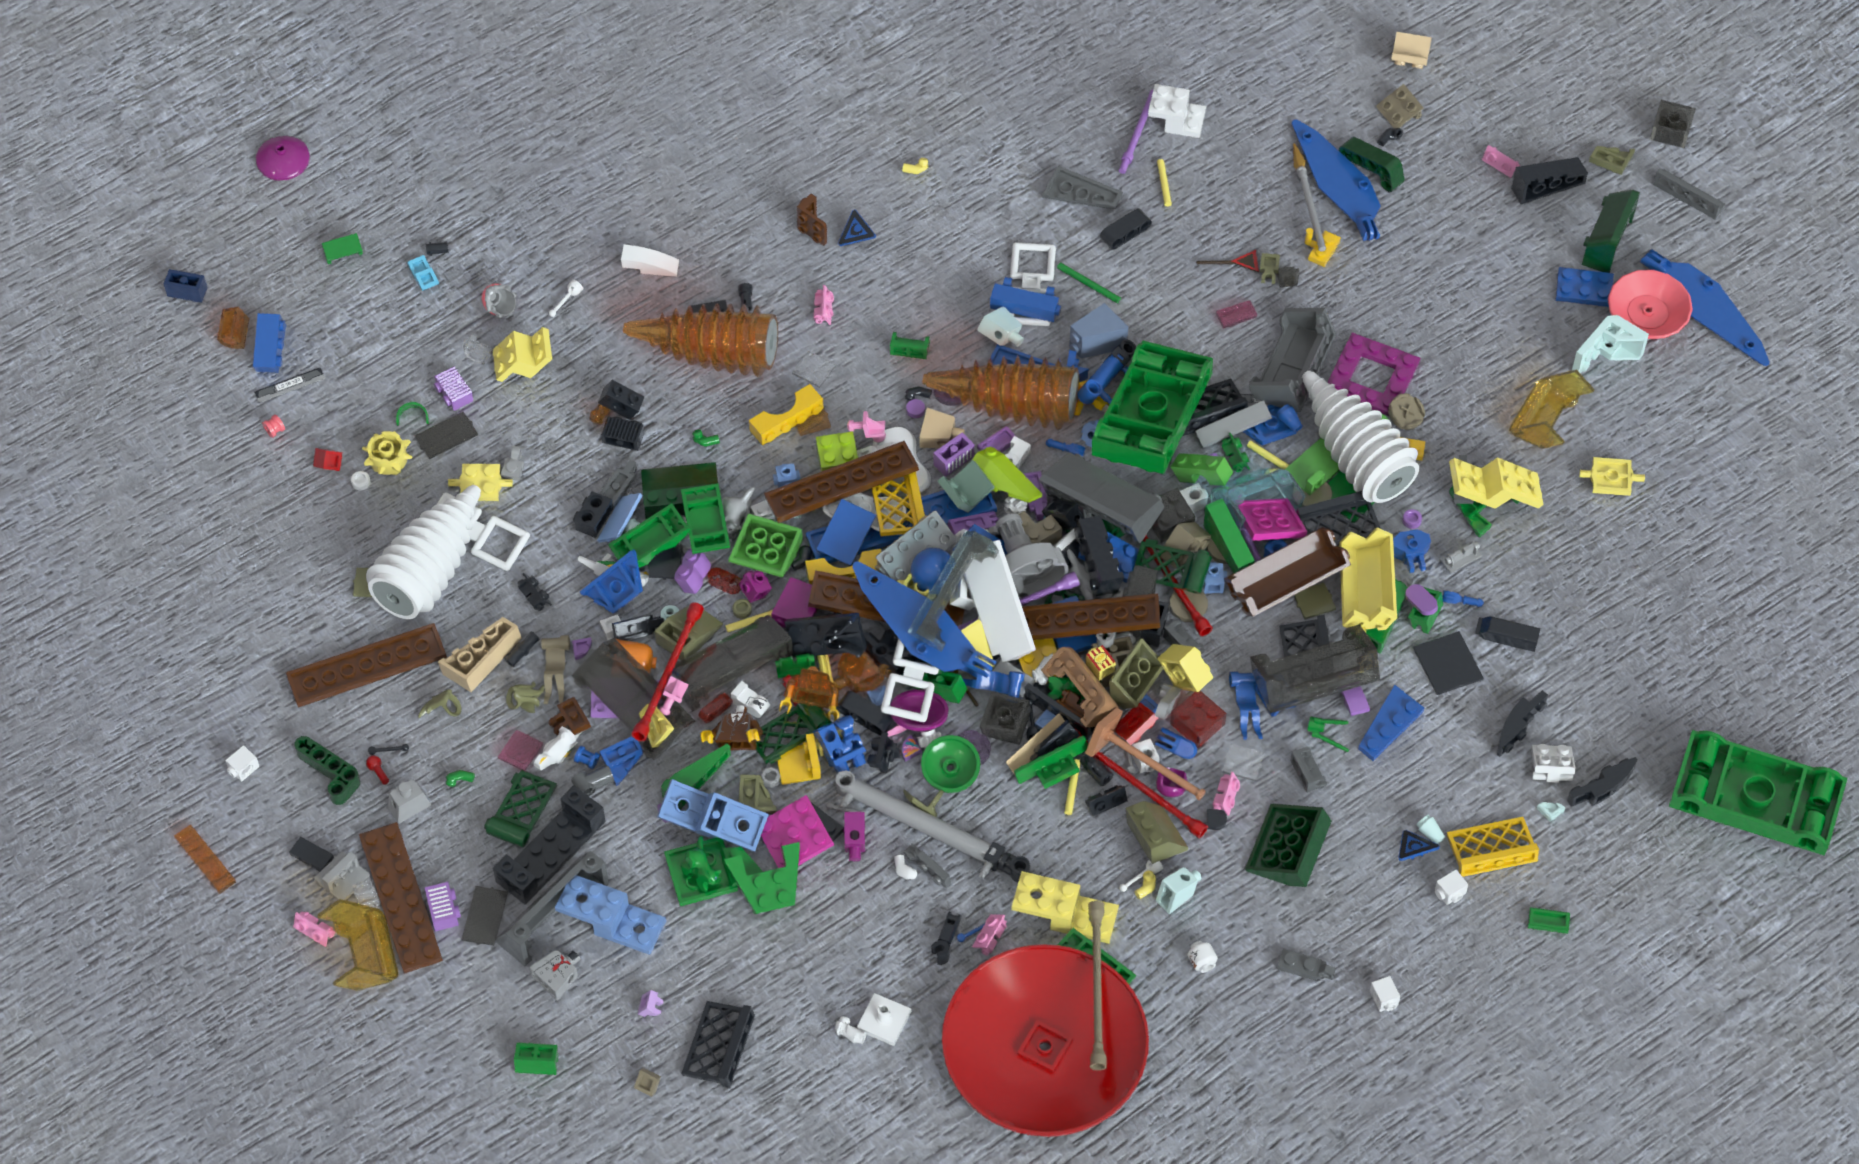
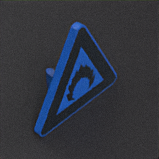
M855 209L852 210L839 239V246L876 238V234Z
M1404 830L1398 859L1399 861L1410 858L1413 860L1416 856L1422 857L1426 853L1440 849V845L1408 830Z

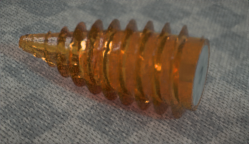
M718 303L714 306L712 312H707L705 304H702L699 312L696 313L693 312L691 305H689L684 314H679L678 309L675 308L673 315L665 317L662 312L658 318L628 321V323L623 325L624 334L637 338L640 341L649 342L652 347L660 346L665 355L672 351L677 361L682 360L685 356L687 362L690 365H694L699 359L700 365L704 369L708 368L712 363L716 371H721L726 366L727 371L731 374L739 367L743 375L749 374L752 369L755 376L760 377L765 370H770L773 367L778 347L777 317L772 313L762 314L759 305H756L753 313H748L745 304L742 305L739 312L734 311L732 304H729L726 312H721Z
M1003 356L1001 363L996 365L993 364L991 357H989L987 364L979 366L977 360H975L972 367L964 368L962 364L960 369L949 370L948 368L946 371L924 373L922 382L926 387L948 393L951 398L955 396L960 398L964 406L969 402L973 403L976 412H980L983 407H986L989 417H993L999 411L1001 419L1006 421L1010 414H1013L1017 424L1021 423L1023 418L1026 417L1030 426H1033L1037 419H1040L1043 428H1047L1050 422L1054 421L1056 429L1060 430L1064 423L1073 422L1076 413L1079 371L1074 365L1072 367L1062 366L1060 357L1055 365H1049L1047 357L1044 358L1041 364H1035L1033 356L1030 357L1027 364H1021L1020 358L1017 356L1013 364H1008L1005 356Z

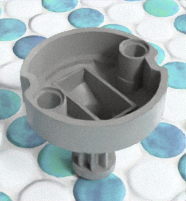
M1008 514L996 522V529L1002 535L1005 542L1004 547L1007 552L1005 557L1019 600L1053 585L1064 575L1068 574V565L1059 547L1054 548L1051 543H1032L1023 529L1020 515Z

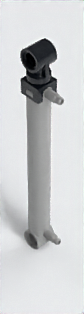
M841 771L836 775V791L843 797L839 805L840 809H845L853 798L983 862V867L979 873L980 878H984L990 870L996 872L998 869L1010 875L1015 882H1019L1021 871L1016 870L1017 868H1023V872L1030 873V862L1026 857H1016L1005 852L1006 847L995 842L990 844L855 778L854 774L850 771Z

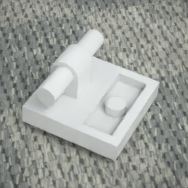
M1532 745L1531 753L1535 771L1532 773V779L1559 783V781H1573L1575 762L1572 746Z

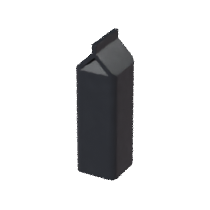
M1488 616L1485 618L1479 617L1475 634L1487 641L1535 652L1541 628Z

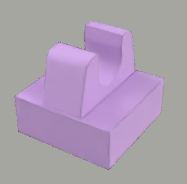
M650 990L642 995L638 1015L643 1017L647 1015L657 1016L661 1013L660 1010L655 1008V1005L660 1006L663 1004V1000L657 997V992Z

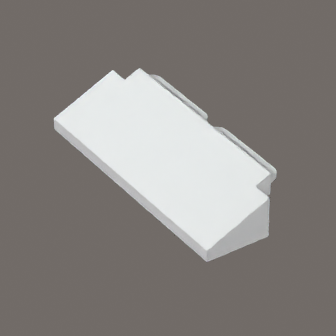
M1000 540L967 552L970 562L963 564V573L974 606L977 608L978 619L982 623L992 656L1000 655L1002 662L1017 660L1036 650Z

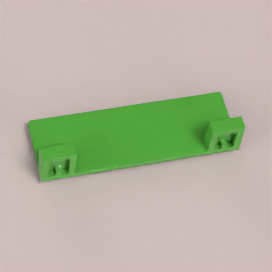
M1382 414L1381 420H1382V419H1387V420H1388V418H1387L1385 415ZM1322 438L1283 471V475L1309 495L1340 471L1338 463L1332 459L1331 452L1326 449L1325 440Z

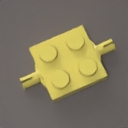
M1593 457L1591 471L1580 469L1579 472L1580 478H1591L1592 493L1630 496L1633 481H1645V474H1634L1631 468V460Z
M462 464L460 479H448V487L459 486L460 493H462L467 487L476 485L481 490L478 501H499L501 487H513V479H501L500 464Z

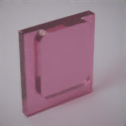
M516 730L498 755V759L526 771L543 746V742Z

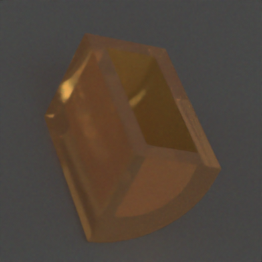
M239 306L222 309L217 340L222 345L233 349H244L249 324V317Z

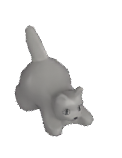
M754 487L749 488L742 497L725 496L721 499L730 539L734 538L735 533L742 529L740 522L746 514L747 502L755 490Z
M1068 549L1067 555L1072 564L1068 573L1074 571L1080 583L1079 586L1070 590L1079 588L1085 600H1094L1095 591L1091 590L1090 574L1086 573L1084 564L1080 563L1074 553Z

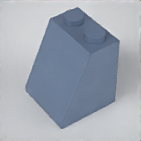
M1104 303L1070 326L1069 348L1071 351H1077L1076 354L1081 359L1113 352L1123 340L1128 339V326Z

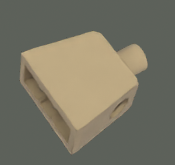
M927 408L919 437L920 448H941L962 432L964 433L965 429L955 428L954 416Z

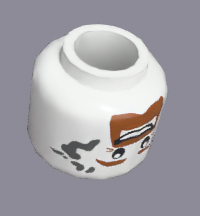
M1201 941L1193 943L1187 954L1193 968L1202 973L1212 970L1216 966L1215 963L1218 959L1211 944L1207 942L1202 943Z

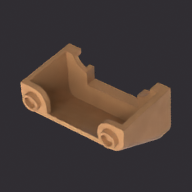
M1061 647L1041 669L1046 677H1052L1053 675L1063 677L1067 674L1086 700L1080 706L1084 709L1085 713L1080 721L1085 727H1096L1116 707L1120 709L1084 661L1071 647Z

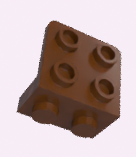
M811 193L806 198H803L797 206V228L801 233L810 236L814 242L825 246L827 244V225L817 217V198Z

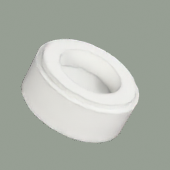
M364 471L355 472L351 477L353 488L356 490L367 489L370 486L368 473Z

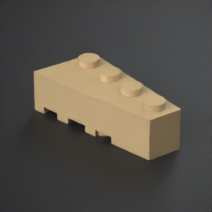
M502 617L483 630V634L476 638H471L467 645L451 652V656L439 660L438 664L442 674L469 692H472L522 639L518 626Z

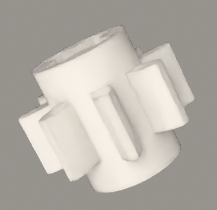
M1012 497L1005 499L1004 510L1007 514L1026 512L1027 502Z
M935 729L922 731V736L917 738L919 746L926 749L933 740L942 736L939 731L936 732Z

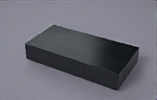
M301 836L289 851L291 856L320 872L334 859L333 854Z

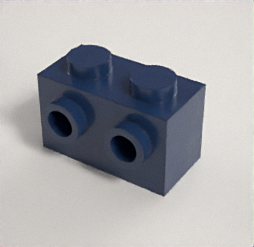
M169 269L163 283L168 297L200 303L203 302L208 289L204 275Z

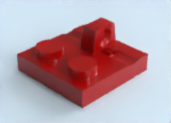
M1139 703L1136 708H1132L1118 722L1114 733L1132 745L1139 741L1141 735L1152 728L1159 718L1155 716L1153 711Z

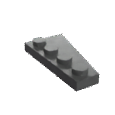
M1057 166L1042 194V197L1047 199L1114 210L1123 196V192L1061 166Z

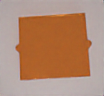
M823 408L819 414H813L804 423L796 424L799 435L803 436L831 428V424L828 419V413Z

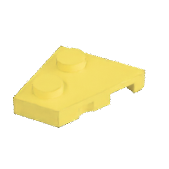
M646 704L640 711V718L644 716L649 704ZM657 707L652 715L650 732L648 734L652 748L659 747L674 730L672 724Z

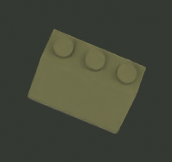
M1142 638L1137 641L1109 681L1110 696L1122 709L1136 708L1163 670L1157 659L1159 656Z
M1142 801L1125 808L1127 824L1152 864L1188 850V846L1162 806Z

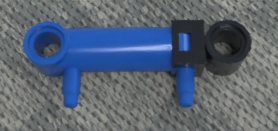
M1128 339L1123 340L1078 390L1077 396L1082 403L1089 405L1100 396L1110 405L1112 398L1104 389L1120 371L1126 374L1129 368L1126 364L1131 360L1136 349L1134 342Z

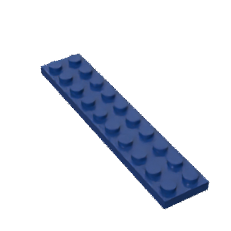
M945 490L921 497L924 514L928 516L933 511H937L947 526L948 521L951 519L992 511L997 512V506L991 493L983 498L969 513L957 508ZM906 507L907 514L910 511V509ZM907 520L902 524L905 527H913V524ZM828 526L806 532V539L815 559L825 558L829 564L838 561L816 550ZM871 527L857 555L863 551L875 550L891 545L903 534L880 536V532Z

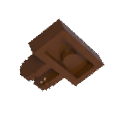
M575 697L558 704L557 707L560 713L549 720V725L552 728L554 727L553 732L557 736L561 727L570 729L574 735L591 728L590 722Z

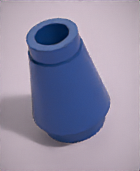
M1289 404L1283 406L1277 412L1278 419L1294 433L1303 427L1294 407H1291Z

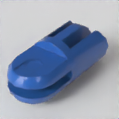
M1161 728V732L1176 738V740L1158 734L1157 738L1173 747L1171 748L1158 741H1155L1154 745L1184 759L1195 757L1197 746L1193 741L1166 728Z

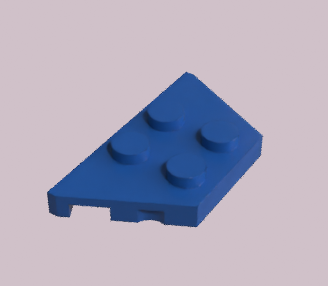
M1274 405L1267 406L1272 419L1242 431L1262 446L1296 434L1278 419L1277 412L1281 408Z
M631 550L582 589L580 593L583 596L587 595L592 598L593 602L604 606L609 612H618L643 592L636 551Z

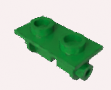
M1229 433L1231 438L1223 439L1221 446L1227 457L1234 454L1228 458L1232 469L1236 472H1241L1243 467L1246 466L1250 470L1248 465L1250 459L1246 452L1242 453L1240 448L1243 445L1238 437L1234 438Z
M814 654L796 656L797 661L794 662L792 657L779 658L778 661H775L778 678H783L787 675L794 676L816 672Z

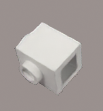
M1454 870L1437 881L1435 894L1446 905L1451 902L1456 903L1466 894L1468 883L1457 870Z

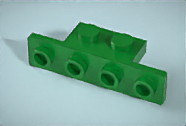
M1084 736L1076 738L1028 764L1020 766L1014 770L1017 782L1021 784L1037 776L1044 789H1047L1080 772L1073 757L1087 750L1086 738Z

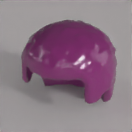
M1168 768L1169 770H1171L1172 772H1174L1175 774H1177L1178 776L1182 777L1187 781V776L1184 771L1175 768ZM1158 772L1156 788L1160 794L1170 798L1184 794L1186 789Z

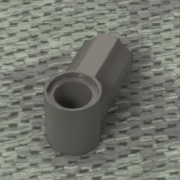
M604 765L589 773L581 772L576 774L571 782L585 794L591 796L596 789L613 782L614 777L609 766Z

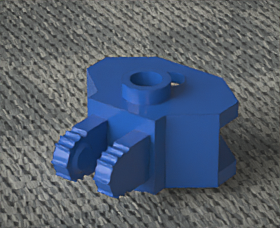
M1417 529L1399 532L1393 539L1394 558L1403 561L1404 565H1407L1409 573L1414 572L1415 566L1413 563L1417 562L1421 571L1426 570L1424 555L1429 551L1430 535Z

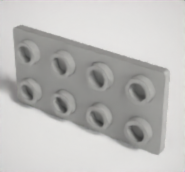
M933 511L880 552L876 559L891 579L895 581L905 580L910 574V567L914 557L920 551L927 548H940L946 551L957 542V538L937 511Z

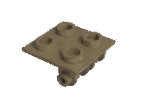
M1402 84L1376 105L1393 128H1400L1411 118L1419 119L1422 116L1421 110L1424 109L1405 84Z

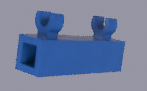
M1008 277L1004 278L1003 285L994 284L990 297V309L997 310L1004 306L1010 313L1054 322L1056 316L1060 315L1061 305H1059V297L1054 296V287L1048 286L1046 294L1012 287V278Z

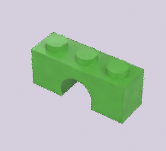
M1179 453L1171 465V469L1179 482L1195 483L1201 475L1206 478L1210 485L1225 486L1233 474V470L1223 456Z

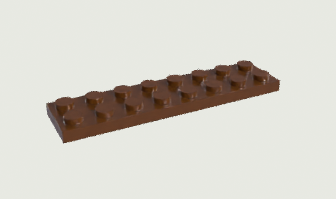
M904 440L764 493V496L777 523H781L919 470V467Z
M815 570L808 607L842 614L859 613V616L862 618L886 622L862 591L858 579ZM941 596L946 602L945 605H941L957 626L961 625L965 609L951 605L949 597Z
M1158 593L1022 607L1033 640L1160 628Z
M435 623L288 671L286 675L299 708L439 661L442 658L445 659L447 656Z
M395 822L359 834L404 974L442 962L443 959L398 823Z

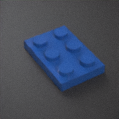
M1559 267L1556 301L1609 307L1608 296L1613 286L1614 273Z
M1108 533V540L1106 541L1112 544L1113 558H1117L1119 562L1118 572H1123V582L1127 583L1131 579L1139 549ZM1079 553L1078 558L1085 561L1084 555L1082 556L1081 553Z

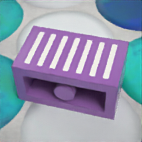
M962 432L933 453V465L945 477L974 457V443Z
M448 882L425 887L435 931L459 926L457 918H460L461 915L459 907L454 906L453 900H457L454 888L450 889Z

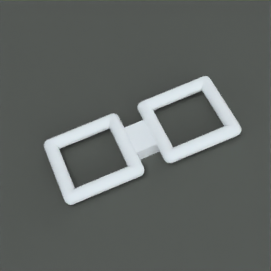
M1013 243L1010 277L1022 280V287L1014 288L1046 294L1047 289L1040 288L1041 281H1052L1054 279L1055 245ZM1019 250L1048 252L1047 274L1018 272ZM1015 317L1022 325L1049 326L1051 324L1049 321L1035 318Z
M443 493L437 504H444L446 500L454 499L455 496ZM475 506L474 516H471L470 519L473 527L471 530H467L470 540L475 542L471 553L505 571L510 570L529 539L530 533L496 516H492L487 525H484L477 521L482 510ZM495 525L520 536L506 562L480 550Z
M898 638L893 664L905 667L903 676L894 673L889 675L881 711L925 722L935 686L931 682L923 681L924 672L936 675L939 669L934 666L901 659L904 645ZM895 682L926 689L920 713L890 706Z

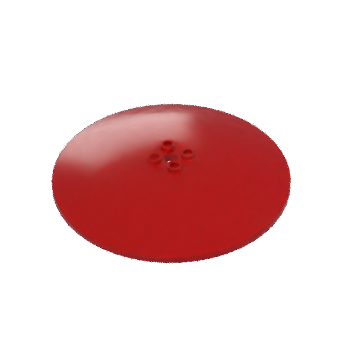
M1044 944L1018 947L1000 953L973 970L960 984L949 1003L943 1023L942 1046L950 1078L958 1092L974 1110L984 1118L1007 1130L1032 1136L1050 1137L1073 1134L1089 1129L1119 1110L1131 1097L1142 1078L1149 1050V1034L1145 1013L1135 992L1117 971L1101 961L1102 1044L1107 1057V1067L1104 1070H1093L1090 1068V1056L1094 1044L1093 956L1070 947ZM1042 1043H1048L1051 1048L1044 1051L1039 1046Z

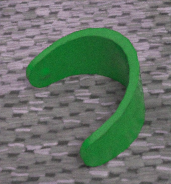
M417 402L403 404L396 415V424L399 426L400 416L405 410L419 408L426 413V423L429 424V415L425 407Z

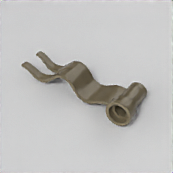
M569 635L541 639L542 650H546L544 704H548L551 697L553 675H555L559 703L564 702L563 675L565 671V651L570 650Z

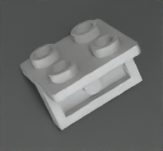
M350 851L347 855L344 852H340L314 879L337 900L343 903L370 877V874L359 865L357 856Z

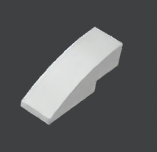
M625 244L623 246L622 268L640 269L641 274L677 277L678 259L644 247Z

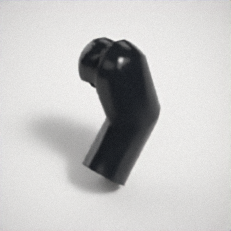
M1388 128L1377 140V143L1380 146H1385L1388 140L1400 139L1403 135V130L1401 128Z
M920 386L908 388L905 391V399L911 401L915 399V395L930 399L932 390Z
M803 545L799 548V558L791 564L794 571L806 566L805 561L811 560L812 550L809 546Z

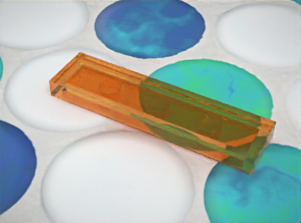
M191 824L174 835L177 842L219 894L236 883L234 877Z

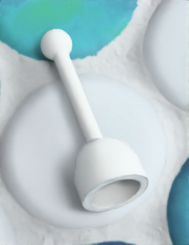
M572 280L568 284L566 296L554 309L549 311L551 317L556 315V311L571 295L576 296L581 293L583 287L578 281Z
M1148 860L1146 869L1126 884H1121L1119 889L1125 892L1127 887L1143 877L1145 871H1152L1153 874L1159 873L1163 870L1160 861L1152 864Z

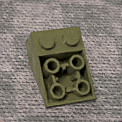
M689 606L668 617L655 630L656 643L671 654L685 626L686 612ZM704 610L701 618L692 627L678 659L686 664L719 630L723 623Z

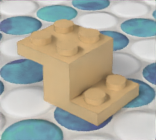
M1396 32L1391 60H1394V64L1405 66L1407 62L1412 63V67L1423 68V65L1427 66L1432 37Z

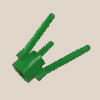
M1310 716L1308 732H1312V737L1319 738L1345 752H1349L1348 748L1320 734V732L1324 733L1326 724L1346 725L1349 723L1348 721Z

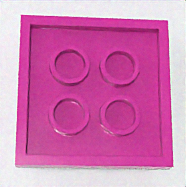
M1288 498L1235 501L1234 509L1252 540L1296 539L1307 535L1305 526Z
M807 795L770 815L761 834L778 868L785 867L781 846L800 843L799 866L835 845Z

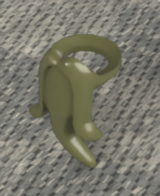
M533 681L531 685L518 684L510 687L506 696L507 706L515 710L523 702L534 703L538 707L540 701L537 697L542 694L545 685L535 690L533 688L536 683ZM512 695L517 701L516 705H514L512 702Z
M448 689L436 696H432V699L422 707L418 717L421 718L426 712L429 714L439 706H442L450 716L455 717L461 713V704L457 697L452 694V690ZM448 699L455 704L456 711L454 713L446 705Z
M905 789L903 790L905 797L913 805L937 817L935 805L942 797L943 790L936 794L928 806Z

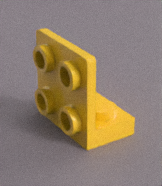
M814 733L806 734V742H803V745H798L780 756L781 759L777 761L782 785L821 779Z

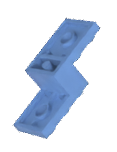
M672 779L668 785L657 817L710 839L717 837L755 852L769 814L715 792L707 794ZM680 800L687 802L688 807L685 811H681L678 808ZM740 820L746 821L748 825L747 830L744 832L738 828Z
M577 875L566 884L555 906L557 912L593 924L594 935L649 955L666 923V917L630 905L627 893ZM581 895H585L588 898L582 903L577 901V898ZM637 926H643L645 928V930L642 933H636L634 931V929Z

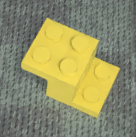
M542 327L533 336L513 331L493 349L496 380L503 382L512 373L532 378L552 360L549 329Z

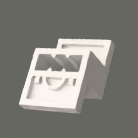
M1155 84L1148 116L1166 119L1165 132L1200 138L1206 106L1189 103L1190 90Z

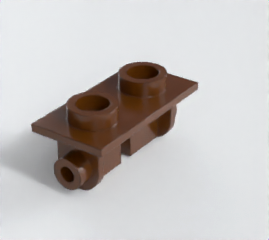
M1065 689L1061 694L1063 698L1056 700V702L1078 717H1084V709L1078 703L1081 696L1070 689Z

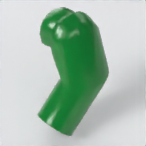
M699 429L694 430L692 433L693 441L703 447L720 444L718 434L706 437Z
M457 770L447 774L445 783L447 786L452 787L456 785V780L473 783L475 773Z

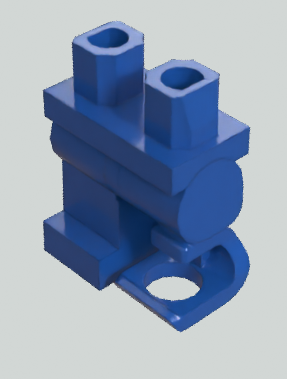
M850 715L812 731L823 749L829 767H834L837 773L846 770L850 771L846 763L850 759L854 767H859L866 763L863 754L866 750L859 734L852 732L854 720ZM835 726L842 730V740L840 739Z

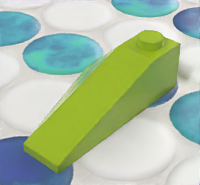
M990 446L977 452L972 459L976 461L995 486L992 491H1004L1008 493L1009 497L1028 503L1042 497V493L1003 453Z

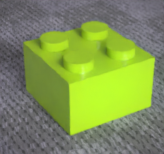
M853 431L816 437V450L821 472L858 458Z

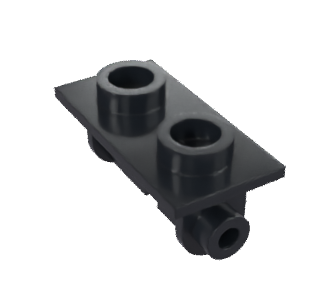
M523 573L525 579L518 581V588L526 598L532 593V596L527 600L533 608L541 611L546 603L551 606L552 604L548 600L550 596L544 589L538 587L540 584L533 575L528 576Z
M1114 785V787L1105 790L1104 795L1098 793L1089 796L1085 800L1087 807L1091 809L1092 817L1128 802L1125 786Z

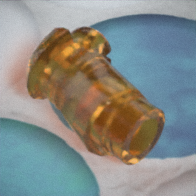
M598 404L591 411L589 418L594 424H602L603 418L611 410Z

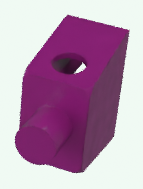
M845 812V852H849V861H860L861 852H865V812Z

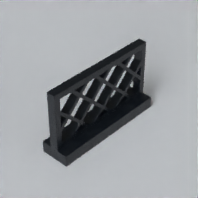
M1231 378L1206 386L1196 409L1202 411L1193 413L1182 436L1194 433L1202 427L1248 407L1246 397H1242ZM1227 386H1230L1231 388L1229 392L1221 390L1222 388ZM1208 392L1214 393L1212 397L1204 396V394ZM1218 395L1226 396L1224 400L1216 399ZM1201 400L1209 402L1207 406L1199 404ZM1212 403H1219V404H1221V405H1218V406H1215V407H1211V406H1212Z
M1363 491L1300 507L1296 510L1307 530V535L1313 532V530L1306 527L1305 521L1311 520L1317 523L1314 531L1321 525L1341 536L1339 541H1334L1336 546H1339V542L1347 535L1345 532L1349 526L1358 530V535L1367 538L1372 532L1363 529L1366 521L1373 524L1375 529L1380 528L1371 502L1364 500ZM1366 505L1368 509L1367 516L1357 512L1358 507ZM1342 511H1347L1351 513L1352 516L1350 520L1347 521L1339 517V514ZM1328 515L1335 519L1332 526L1321 521L1323 516ZM1354 515L1364 520L1361 527L1351 523ZM1336 520L1347 525L1344 532L1333 527Z
M1325 614L1318 615L1315 620L1280 625L1289 687L1292 693L1296 695L1330 689V692L1338 691ZM1315 626V631L1311 636L1303 632L1306 627ZM1294 630L1297 633L1290 639L1285 636L1284 631ZM1300 635L1308 639L1303 646L1295 642ZM1311 641L1318 645L1314 653L1306 649ZM1292 645L1300 649L1295 656L1288 653V649ZM1303 651L1310 655L1306 662L1298 659ZM1314 658L1321 662L1317 669L1309 665ZM1294 662L1302 665L1298 672L1290 669ZM1306 668L1313 672L1309 679L1301 676ZM1318 675L1324 679L1325 683L1316 685L1312 681ZM1298 678L1305 682L1303 687L1294 688L1293 686Z
M707 1001L681 1073L682 1076L721 1083L722 1087L730 1088L755 1018L752 1007L748 1005L737 1007ZM710 1008L719 1009L721 1012L712 1019L708 1016ZM732 1012L739 1013L738 1018L729 1023L726 1016ZM724 1017L727 1025L717 1030L713 1023ZM711 1025L714 1032L704 1037L702 1034L703 1029ZM731 1029V1037L723 1041L720 1034ZM718 1036L721 1043L710 1048L707 1041ZM705 1043L708 1050L697 1055L696 1048ZM724 1047L726 1050L725 1055L717 1059L713 1052ZM711 1054L715 1061L704 1066L701 1059ZM697 1061L700 1063L702 1068L695 1072L689 1071L690 1065ZM718 1065V1075H709L707 1070Z

